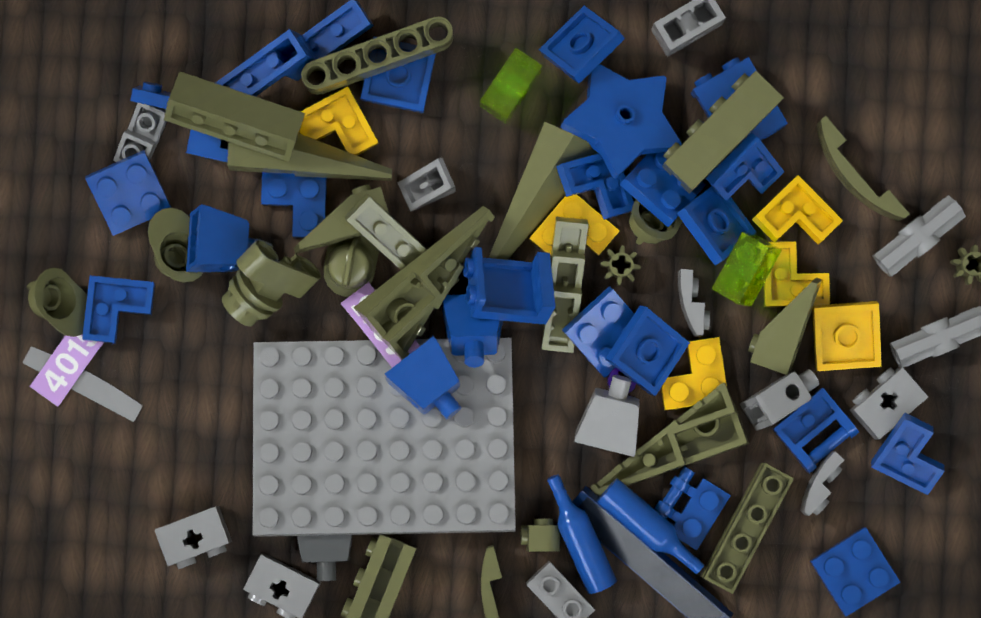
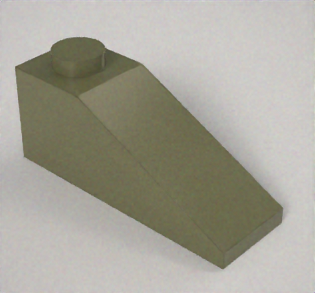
M364 185L353 189V195H350L293 248L295 254L363 236L345 219V216L366 194L371 196L388 212L381 187L371 189L370 185Z
M816 277L759 335L756 333L753 335L748 352L753 353L751 363L785 375L789 374L793 368L822 279Z

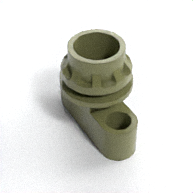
M257 239L237 259L236 262L239 270L229 281V288L222 296V303L235 320L251 327L258 320L268 319L282 307L283 301L281 296L284 293L301 298L321 279V273L311 261L297 254L291 259L288 256H284L278 261V255L273 249L272 244Z

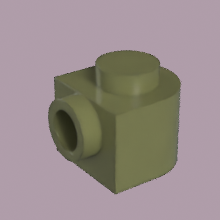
M534 519V525H521V545H526V551L528 552L560 551V531L558 525H553V519Z

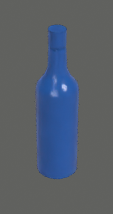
M559 474L551 476L547 481L559 507L558 529L588 594L603 591L615 584L617 579L588 514L571 501Z
M618 478L607 487L596 503L653 551L673 555L684 565H687L695 574H698L705 564L694 557L681 544L674 525Z

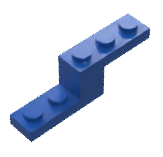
M350 0L303 35L291 29L287 30L218 80L216 84L256 97L284 76L296 81L302 78V69L307 63L340 51L374 25L358 0Z
M143 82V86L139 85L132 89L130 101L166 109L171 93L162 91V85ZM192 129L190 130L186 153L223 162L228 161V145L225 144V140Z

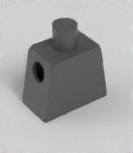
M353 535L297 536L302 562H316L317 581H336V562L350 560Z

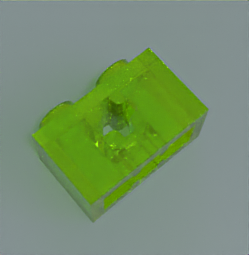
M515 48L481 98L480 107L507 124L542 72L543 65Z
M742 232L712 289L738 305L752 306L782 249L755 234Z

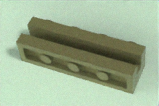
M179 71L168 99L164 121L289 162L305 113Z
M757 71L750 77L744 73L731 86L735 92L727 100L721 96L709 108L712 115L704 123L698 119L686 132L690 137L682 145L678 142L674 143L663 155L667 160L662 167L670 175L673 174L689 194L783 100L784 97Z
M760 463L700 577L732 594L734 593L794 478L766 463Z
M380 534L378 539L372 537L365 553L366 556L370 557L366 569L359 568L353 586L358 587L354 600L347 598L340 616L345 618H389L417 547L386 534Z

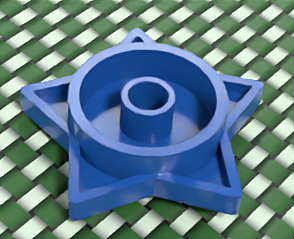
M601 64L588 76L587 100L567 116L561 124L563 130L586 140L596 152L601 154L614 179H617L640 155L667 152L676 142L682 145L662 113L667 77L656 76L628 80Z

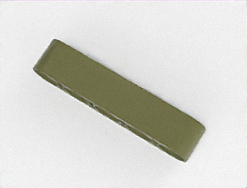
M433 17L313 60L302 69V81L306 89L312 94H325L444 51L449 48L453 41L452 25L443 17ZM442 27L448 34L442 41H435L430 37L432 29ZM405 38H412L417 42V47L411 52H405L399 47L401 41ZM373 50H384L387 53L385 60L381 63L372 62L369 59V55ZM352 60L356 63V68L350 74H343L339 71L341 62ZM318 70L324 72L326 77L323 83L320 85L309 83L308 79L312 72Z

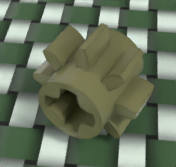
M973 245L970 248V253H967L963 247L959 248L958 254L961 257L950 261L952 265H956L957 269L953 277H964L965 285H970L973 282V277H976L981 283V253L978 252V245ZM975 259L977 264L973 270L968 271L966 266L970 260Z
M624 245L620 247L619 253L616 254L608 249L607 255L611 258L610 261L600 263V266L608 267V273L604 279L607 280L611 276L616 278L617 286L621 285L622 279L625 277L630 282H633L634 277L631 271L641 269L640 265L633 263L637 253L633 252L628 255L625 253ZM619 258H624V264L629 265V268L625 269L622 274L617 273L616 267H612V263H616Z

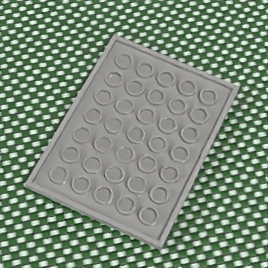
M500 338L498 352L494 355H484V364L475 368L465 364L464 355L454 356L451 354L448 339H437L460 381V387L451 395L462 408L448 420L445 419L437 407H434L425 415L422 414L388 384L385 379V373L392 367L370 340L254 342L253 536L515 532L512 339ZM415 339V340H416L417 343L421 346L422 344H424V343H425L426 341H428L429 339Z

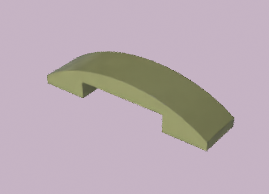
M827 116L822 118L816 124L821 148L831 169L846 189L868 208L887 218L901 221L910 215L890 190H887L879 197L837 149L847 141Z
M493 545L486 548L481 572V595L486 618H499L490 581L500 579L502 575Z

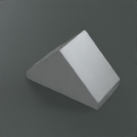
M442 157L397 182L410 212L456 192L455 185Z

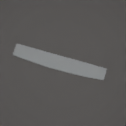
M31 347L22 363L40 372L51 354ZM85 370L71 388L132 422L135 421L142 408L140 403Z

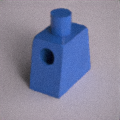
M199 205L190 213L186 272H235L239 270L236 262L237 259L257 240L248 238L249 222L246 219L210 206Z
M465 294L447 295L442 302L443 320L451 354L454 356L464 355L465 364L469 367H480L484 364V355H494L498 352L503 321L471 318L470 305L466 304Z
M434 336L385 373V379L388 384L424 415L434 407H437L445 419L448 420L462 408L451 395L460 387V381Z

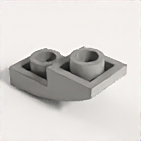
M137 103L128 130L124 131L113 161L118 162L145 150L150 160L167 121H164L166 109Z
M680 269L678 271V290L682 311L693 336L701 337L704 330H709L710 311L705 310V303L692 302V297L698 296L699 279L693 278V270Z
M831 451L821 461L806 487L800 511L806 516H810L812 513L818 515L829 504L826 498L831 492L822 483L825 480L828 483L832 482L842 471L839 465L844 459L836 451Z

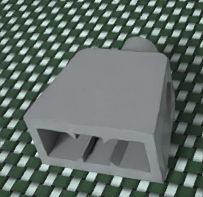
M807 369L800 375L794 371L740 403V406L755 430L758 431L775 424L810 401L812 398L809 391L819 386V381L810 369Z
M613 375L609 391L595 388L576 429L574 442L632 457L635 456L639 399L628 396L631 379L620 375Z

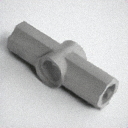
M949 195L946 196L923 216L919 215L898 232L899 235L875 253L873 258L876 264L889 277L895 275L916 256L919 258L940 241L942 235L964 219L966 215L956 200L952 199Z
M981 306L959 313V315L949 319L945 317L921 327V330L891 342V352L899 367H908L930 356H933V358L959 348V344L981 336Z

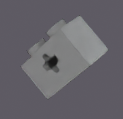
M692 0L656 21L651 31L666 56L669 57L722 26L726 17L716 0Z
M890 367L876 379L879 383L878 386L871 392L866 388L852 400L855 405L849 411L874 440L881 439L894 428L904 412L910 414L928 398L926 393L904 368H898L894 371ZM881 395H891L893 397L889 402L892 406L891 408H882L880 406L883 402Z
M219 506L154 530L167 566L176 564L178 570L197 563L194 556L207 552L210 558L226 552L225 545L232 542ZM191 530L195 534L201 533L203 537L198 542V548L195 544H188L187 538L192 536Z
M263 553L260 555L243 590L249 592L247 598L257 604L265 606L268 602L278 607L277 613L285 618H303L321 582ZM285 581V588L290 592L278 597L275 595L277 589L273 587V584Z
M550 561L542 566L526 582V585L557 618H587L595 611L591 604Z

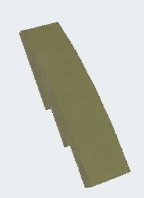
M556 216L551 250V268L556 307L547 324H543L542 350L574 353L575 345L562 329L580 311L581 286L585 265L584 254L589 226L587 219Z

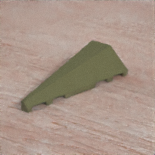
M544 122L489 258L508 260L565 195V191L557 166L598 154L586 140Z
M298 134L289 162L231 142L228 145L227 166L229 171L289 173L300 177L392 181V169L302 134Z
M482 206L353 307L369 328L401 360L410 354L408 350L416 337L423 335L426 330L424 327L425 322L433 309H439L464 268L462 265L471 248L474 249V247L478 246L480 242L478 237L488 221L492 222L494 220V215L486 207Z
M726 383L718 385L716 389L694 404L692 408L677 420H674L636 450L634 457L630 456L612 469L600 481L591 486L592 492L597 496H601L616 478L621 480L626 486H630L749 444L739 413Z

